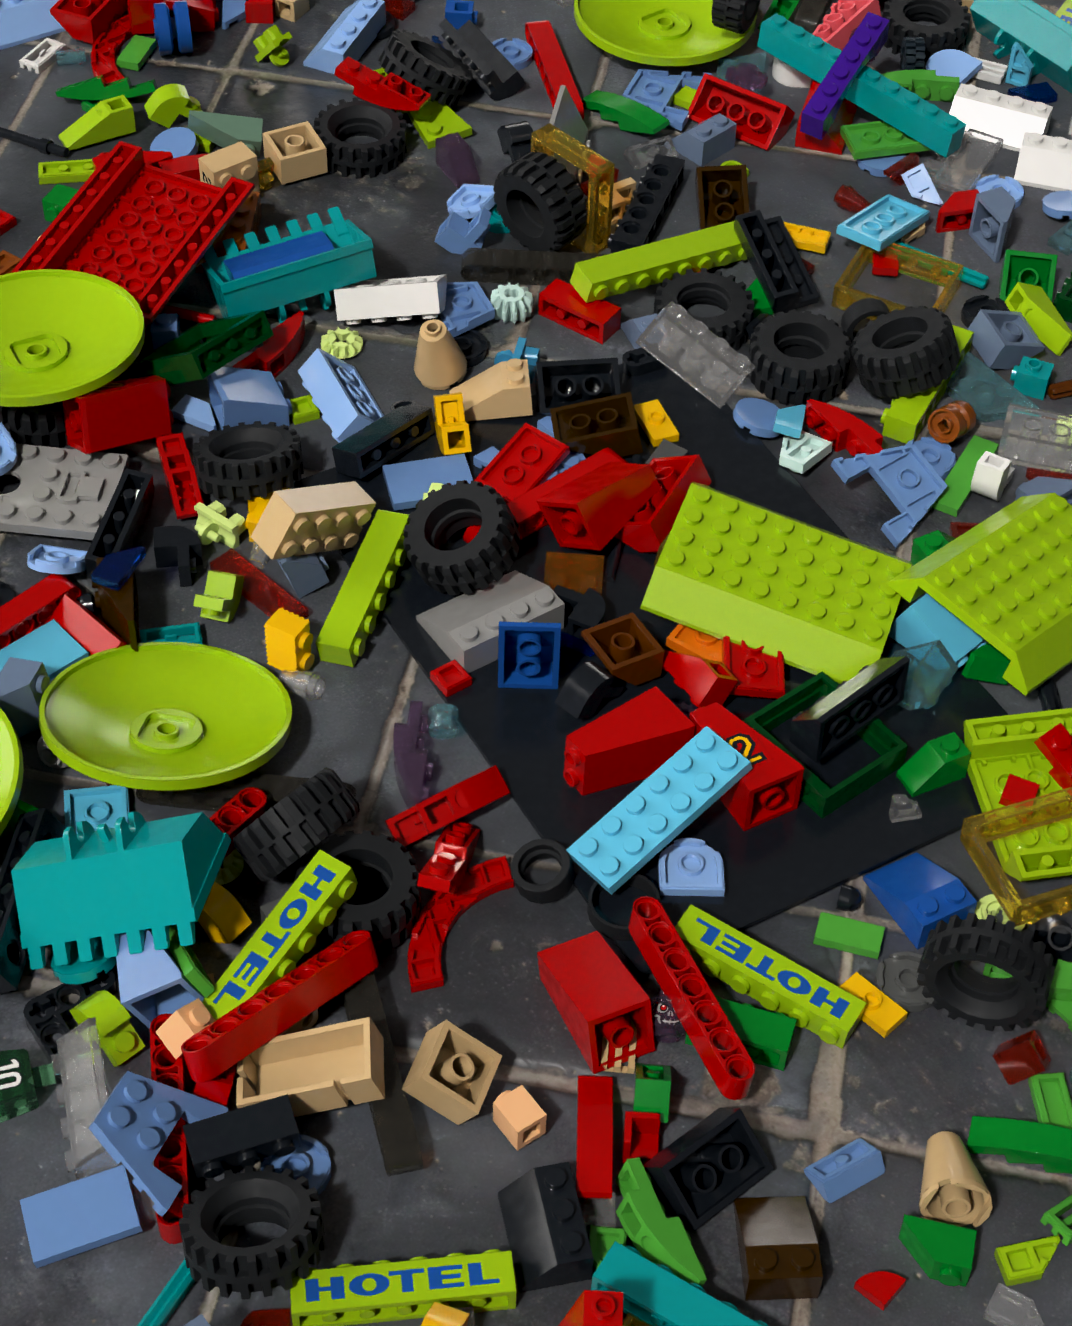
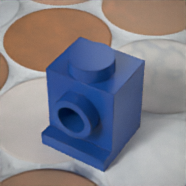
M447 0L445 18L458 30L469 19L474 25H477L478 11L474 10V1Z

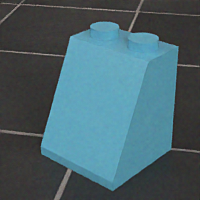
M927 593L892 622L888 634L893 640L941 673H944L951 666L957 670L968 661L969 657L966 655L968 652H973L987 644L984 638Z

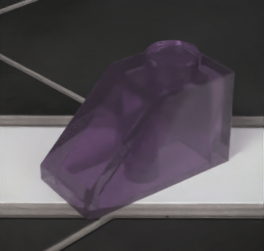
M458 132L437 138L436 164L458 189L463 184L480 183V177L469 145Z

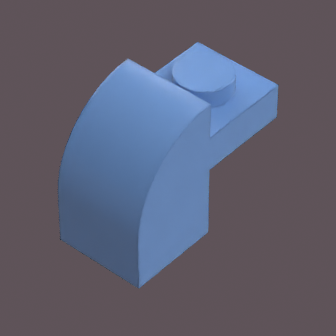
M483 207L470 222L452 212L439 226L434 242L451 253L463 255L477 253L481 250L485 235L491 227V224H489L491 212Z

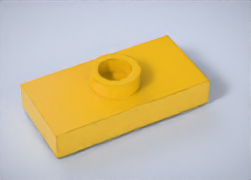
M784 222L796 248L825 254L831 239V232Z
M658 399L634 405L636 419L653 447L659 446L663 439L672 443L679 441V432Z
M858 972L854 973L840 986L841 989L867 1003L861 1020L883 1038H886L907 1018L908 1012Z

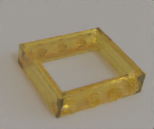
M550 123L532 132L531 152H542L553 157L555 152L589 174L587 224L582 234L570 243L589 256L594 257L608 248V239L611 234L615 164Z
M895 243L890 244L880 252L861 245L835 284L831 305L845 311L854 302L865 298H875L882 300L887 305L890 313L892 310H902L908 307L852 288L867 264H872L873 252H875L877 255L899 261L898 273L945 287L933 305V308L944 313L960 286L964 265ZM949 271L954 272L952 276L948 275ZM870 316L867 318L871 320H876L878 316Z
M1072 787L963 819L960 841L1009 920L1016 923L1015 927L1026 923L1033 924L1042 918L1055 914L1062 915L1072 909V885L1021 900L986 843L1071 818Z

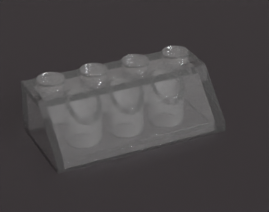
M673 301L659 312L636 341L639 346L720 409L741 389L755 369V366L747 356L735 351L725 339L716 336L703 322L694 319L687 313L684 307L675 304Z
M1009 403L997 455L1012 460L1011 465L1072 477V416Z
M95 1017L88 1018L56 1040L58 1054L51 1055L54 1075H61L62 1085L56 1086L59 1108L65 1107L67 1116L60 1119L63 1140L70 1139L71 1150L65 1151L68 1173L75 1172L76 1180L119 1166L89 1130V1126L109 1097L102 1047Z

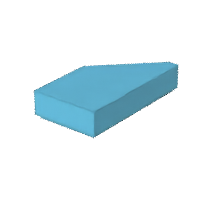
M1015 42L1012 46L1005 83L1027 89L1030 85L1034 65L1018 42Z
M801 404L778 409L773 431L799 438L806 405Z

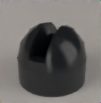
M93 592L83 594L76 599L95 616L98 615Z
M842 884L836 909L842 911L856 910L862 900L861 893L852 886Z

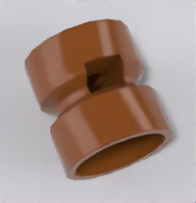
M961 400L953 401L933 411L929 416V433L940 443L952 442L966 435L975 427L976 413L969 403Z

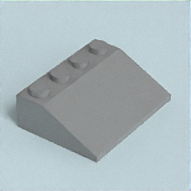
M561 85L543 141V153L555 157L558 163H563L567 167V171L574 175L575 181L579 186L582 183L583 169L586 168L587 155L590 154L591 140H587L588 129L565 85Z
M514 570L503 575L498 582L494 580L489 584L490 587L484 590L479 588L473 594H462L416 615V620L451 661L455 659L467 673H470L498 660L499 622L561 623V629H563L565 603L548 585Z

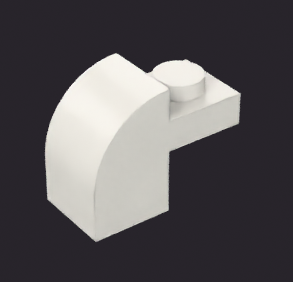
M774 57L772 76L777 82L789 87L810 88L812 78Z
M986 451L977 461L971 482V491L999 501L1004 488L1012 479L1015 468L1010 467L1012 460Z

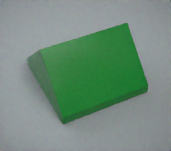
M1006 249L999 279V298L1005 301L1017 282L1042 287L1052 302L1058 255Z

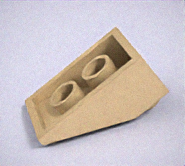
M514 358L499 362L449 390L450 394L462 393L466 422L533 415L527 359L520 360Z

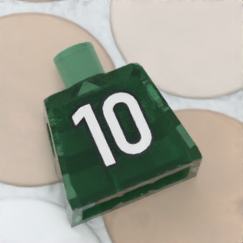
M28 1050L0 1051V1123L39 1107L36 1088L57 1084L52 1063L32 1068Z

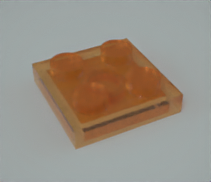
M546 552L544 584L548 585L552 590L557 585H560L583 595L590 587L602 596L604 555Z

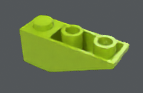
M125 95L102 100L58 135L59 139L70 151L136 132L133 106Z
M1017 282L1005 300L1006 306L1010 311L1021 312L1040 341L1057 356H1061L1072 340L1071 330L1042 287Z

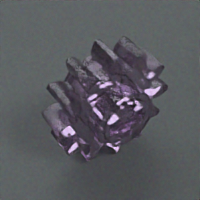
M740 63L738 67L730 65V68L727 67L725 79L729 83L753 92L755 88L763 90V87H766L768 76L766 72H760L759 67L754 64Z

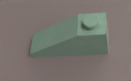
M189 110L187 128L222 148L242 141L257 157L260 156L262 118Z

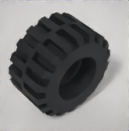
M713 0V25L735 33L744 34L755 19L760 0Z

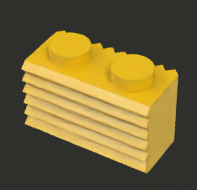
M283 607L279 608L264 625L265 644H267L265 647L267 648L266 656H268L267 664L299 678L304 671H308L312 667L315 659L314 654L311 653L313 634L310 633L309 619L304 620V617H299L298 614L294 615L293 612L289 613Z

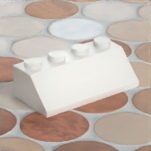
M961 83L954 96L949 114L967 124L963 138L1020 152L1024 132L1047 134L1053 106L1046 105L1043 102L1022 99L1019 96L1002 94L995 90L978 88L972 84L966 85Z
M1024 132L1014 179L1025 186L1052 191H1072V140L1065 139L1064 137L1042 135L1037 132Z
M447 274L366 280L334 289L337 321H346V325L361 323V319H371L372 323L387 321V317H397V321L411 320L412 315H422L423 319L437 318L438 314L445 310Z

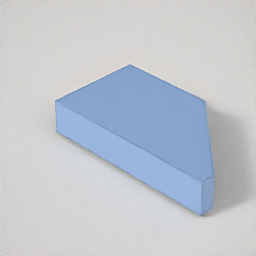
M924 163L901 174L912 198L938 206L944 205Z
M186 394L171 410L175 419L208 432L212 430L217 431L213 413L208 402Z

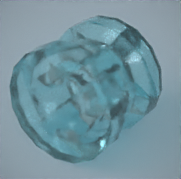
M442 703L429 708L428 717L431 720L429 735L431 737L451 739L459 734V724L456 722L459 710L455 705Z

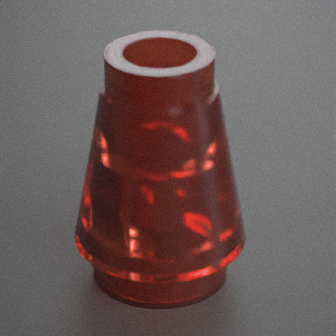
M843 184L834 197L837 207L856 214L871 205L851 185Z

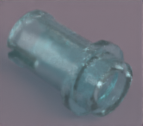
M76 46V49L56 50L58 66L74 63L82 65V62H87L85 48Z

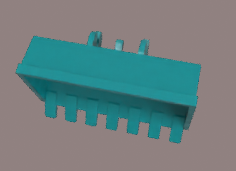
M974 0L970 11L976 31L991 40L995 45L1000 46L993 53L996 58L1001 59L1009 54L1011 55L1013 44L1018 42L1034 65L1031 77L1041 73L1072 93V26L1032 0Z
M336 206L327 210L332 222L331 224L323 226L318 213L307 215V220L311 230L302 232L297 219L286 221V226L290 236L281 238L276 226H269L265 228L269 242L260 245L255 232L244 234V239L248 249L241 251L238 250L234 238L226 239L222 243L227 255L217 257L213 245H211L203 255L206 262L201 265L205 275L208 277L223 318L274 309L277 320L281 324L287 319L284 307L286 304L298 301L300 310L305 311L308 310L305 298L318 295L322 308L326 310L331 306L329 291L376 277L372 239L349 219L344 220L339 207ZM319 231H323L333 244V250L231 281L223 263V260Z
M136 811L128 813L129 825L125 817H119L115 822V828L109 829L105 823L99 824L97 831H94L89 822L80 821L76 822L78 834H76L73 826L65 828L63 837L34 842L11 870L21 931L22 949L28 948L31 969H41L46 966V945H52L56 966L69 964L70 941H77L80 962L92 961L95 958V937H101L105 958L116 957L119 953L120 933H126L130 954L142 953L144 951L145 929L152 930L155 950L168 949L170 947L169 926L176 924L180 945H194L195 921H198L231 843L229 835L226 832L222 833L203 812L146 822L142 814Z

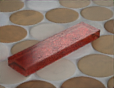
M233 548L210 562L211 570L245 576L241 595L267 616L271 617L282 607L284 610H288L289 613L293 612L294 615L298 614L299 617H304V619L309 616L308 608Z

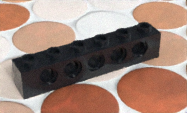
M656 154L653 162L648 163L646 175L641 176L638 190H634L632 193L630 205L627 204L625 206L623 218L618 219L615 233H611L609 236L607 247L611 249V253L652 242L683 182L685 160Z
M46 808L20 814L0 872V994L18 989L28 958V948L22 949L21 931L11 870L34 842L63 837V832L66 828Z

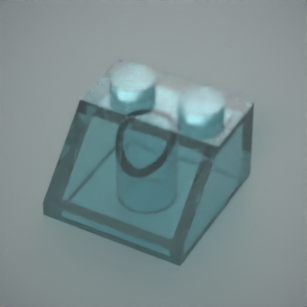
M940 640L897 650L891 656H906L910 659L904 699L897 705L909 711L919 708H931L938 702V697L944 688L952 682L951 678L959 667Z

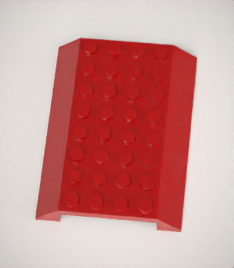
M119 141L11 273L37 269H62L85 272L108 279L124 288L135 298L142 310L146 327L155 320L254 190L255 184L235 177H231L223 188L146 164L144 163L142 147Z

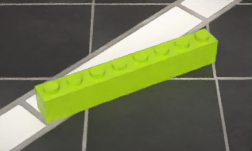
M735 221L577 262L570 283L583 300L588 303L662 283L665 278L672 280L674 273L678 272L681 275H685L686 269H692L696 273L701 271V268H707L708 270L748 258L734 231Z

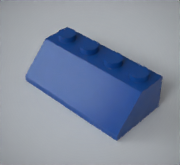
M319 231L223 260V263L231 281L330 251L334 247L323 231Z

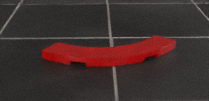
M129 14L110 24V28L97 37L92 47L91 67L94 77L103 75L106 84L125 78L118 70L115 59L121 46L135 35L131 34Z
M506 855L487 860L469 868L455 895L437 891L427 902L413 927L409 944L407 963L411 993L444 986L441 957L444 943L454 924L470 907L480 900L499 891L514 887Z

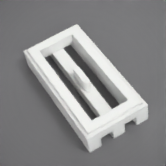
M50 38L44 39L19 60L20 68L24 69L27 67L28 71L32 72L35 69V73H42L67 52L66 44Z
M976 58L982 61V69L972 78L1000 85L1007 73L1008 66Z

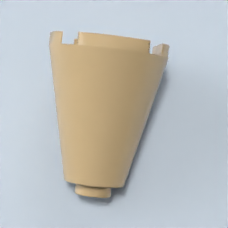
M436 319L428 320L420 327L414 362L416 377L424 387L432 390L449 389L450 385L455 382H461L467 373V360L446 325Z
M948 1131L938 1132L927 1141L919 1200L920 1212L924 1219L959 1227L973 1224V1228L980 1226L989 1218L992 1211L991 1194L960 1136Z

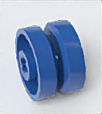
M174 1L172 6L173 17H170L169 7L165 2L153 3L155 39L158 41L160 56L173 54V40L175 39L178 51L181 54L193 53L187 1Z

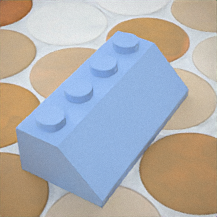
M0 0V50L66 31L50 13V9L59 0Z
M357 0L348 6L303 61V66L334 74L336 67L348 56L358 61L377 37V33L386 24L385 1Z
M317 348L298 370L303 380L302 385L312 395V402L322 412L323 415L321 417L333 431L331 435L337 442H342L384 416L354 366Z

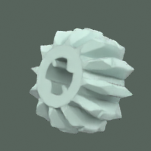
M508 282L506 286L500 284L497 289L492 290L490 302L495 309V320L503 319L504 324L508 321L513 322V324L516 321L525 322L526 317L531 316L534 302L528 287H520L519 283L511 285Z

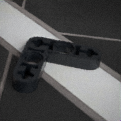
M104 970L97 973L98 978L91 982L78 985L63 983L31 999L24 1007L23 1013L28 1029L62 1080H78L87 1071L85 1053L65 1021L73 1018L69 1010L97 991L105 990L114 996L117 991V982L112 970L108 973H105ZM101 980L102 983H107V985L101 987V985L96 984V982ZM84 987H86L87 993L90 992V994L87 996L85 994ZM68 994L80 996V999L74 1004L67 1005L62 1002L63 997ZM56 1003L58 1011H55L54 1006L51 1004ZM40 1011L42 1014H45L46 1016L40 1018L38 1015H35V1013ZM54 1033H60L65 1036L63 1041L56 1045L46 1042L48 1036ZM68 1052L71 1061L77 1065L71 1067L69 1064H65L63 1054Z

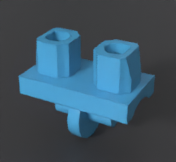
M519 337L514 354L510 350L498 352L495 356L494 364L496 365L499 362L514 358L520 360L527 359L530 384H532L536 362H539L540 348L527 347V338Z

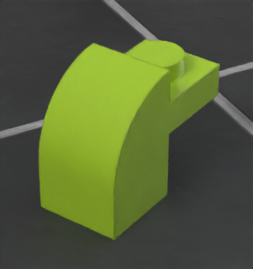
M174 83L161 86L155 90L144 105L148 118L167 128L171 127L179 114L188 118L189 110L202 111L200 102L188 95L185 86Z
M209 570L204 594H195L193 606L201 608L200 617L229 623L238 609L245 576Z
M97 991L69 1010L86 1038H96L114 1067L121 1065L146 1047L128 1020L131 1018L128 1011L108 991Z

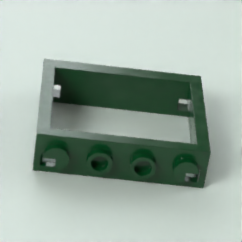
M264 310L203 322L133 362L128 369L132 378L157 375L165 378L169 385L200 380L274 334Z
M823 671L742 720L804 767L799 798L821 818L826 817L904 765L908 745L900 739L901 737L895 735L878 718L858 732L857 735L880 754L881 757L831 789L768 732L813 705L820 697H826L836 690L839 683L834 682Z

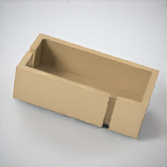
M356 481L274 491L251 538L272 560L288 558L293 555L300 556L352 548L359 539V534L363 529L362 526L370 520L371 512L376 502Z
M370 1017L276 1036L237 1063V1073L240 1077L237 1078L236 1107L239 1109L288 1094L294 1117L347 1107L348 1100H352L354 1105L385 1099L383 1036Z

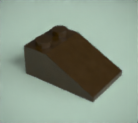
M746 165L696 167L695 188L700 230L735 221L737 215L749 212Z
M631 392L550 409L554 438L569 446L571 452L593 455L608 447L621 457L643 453Z
M133 556L96 558V570L91 571L92 588H98V591L94 592L96 609L101 608L105 624L127 642V645H130L135 652H138L139 602Z
M805 1196L736 1198L733 1201L745 1301L818 1298L823 1273L819 1245Z

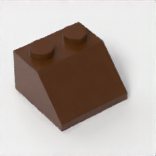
M633 612L581 631V636L612 675L635 686L661 676L665 651Z

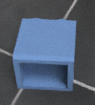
M223 366L207 376L210 407L221 430H223L222 426H239L238 423L245 422V425L253 424L255 421H261V424L276 422L278 427L283 424L290 426L289 415L292 414L290 400L284 398L281 382H276L271 372Z
M150 929L144 930V951L137 954L129 953L126 933L119 934V953L116 956L121 1004L149 1029L151 1022L157 1016L173 1014L176 1010L197 998L201 1001L205 998L183 975L169 948L155 950Z

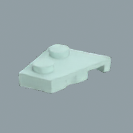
M801 431L799 438L784 435L779 465L789 468L793 472L803 474L832 452L833 442L805 431Z

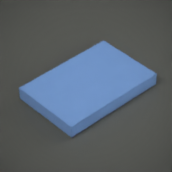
M464 453L382 465L383 476L394 511L416 508V504L421 499L423 500V494L428 493L433 482L451 483V485H454L456 481L466 480L469 484L473 481Z
M124 1165L20 1200L31 1255L36 1268L143 1232L128 1171Z

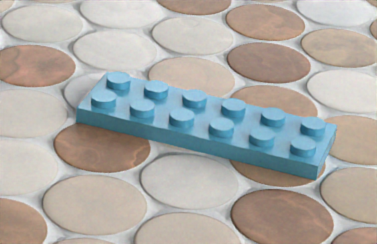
M706 726L567 848L566 851L576 864L612 895L752 769L751 762Z

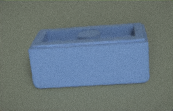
M858 1138L804 1169V1173L821 1196L828 1203H833L884 1174L885 1166L881 1151L862 1138Z

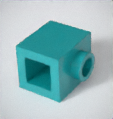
M1023 356L1020 365H1014L1010 380L1015 381L1012 392L1044 400L1055 364Z

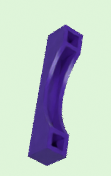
M868 11L802 111L801 132L820 140L824 138L833 124L837 112L855 78L867 62L878 55L887 41L890 20Z

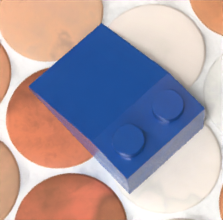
M499 622L498 688L558 689L561 623Z
M917 852L863 876L864 882L917 950L925 947L930 930H935L939 921L943 920L948 924L950 916L958 915L961 920H965L968 913H975L977 901L957 877Z

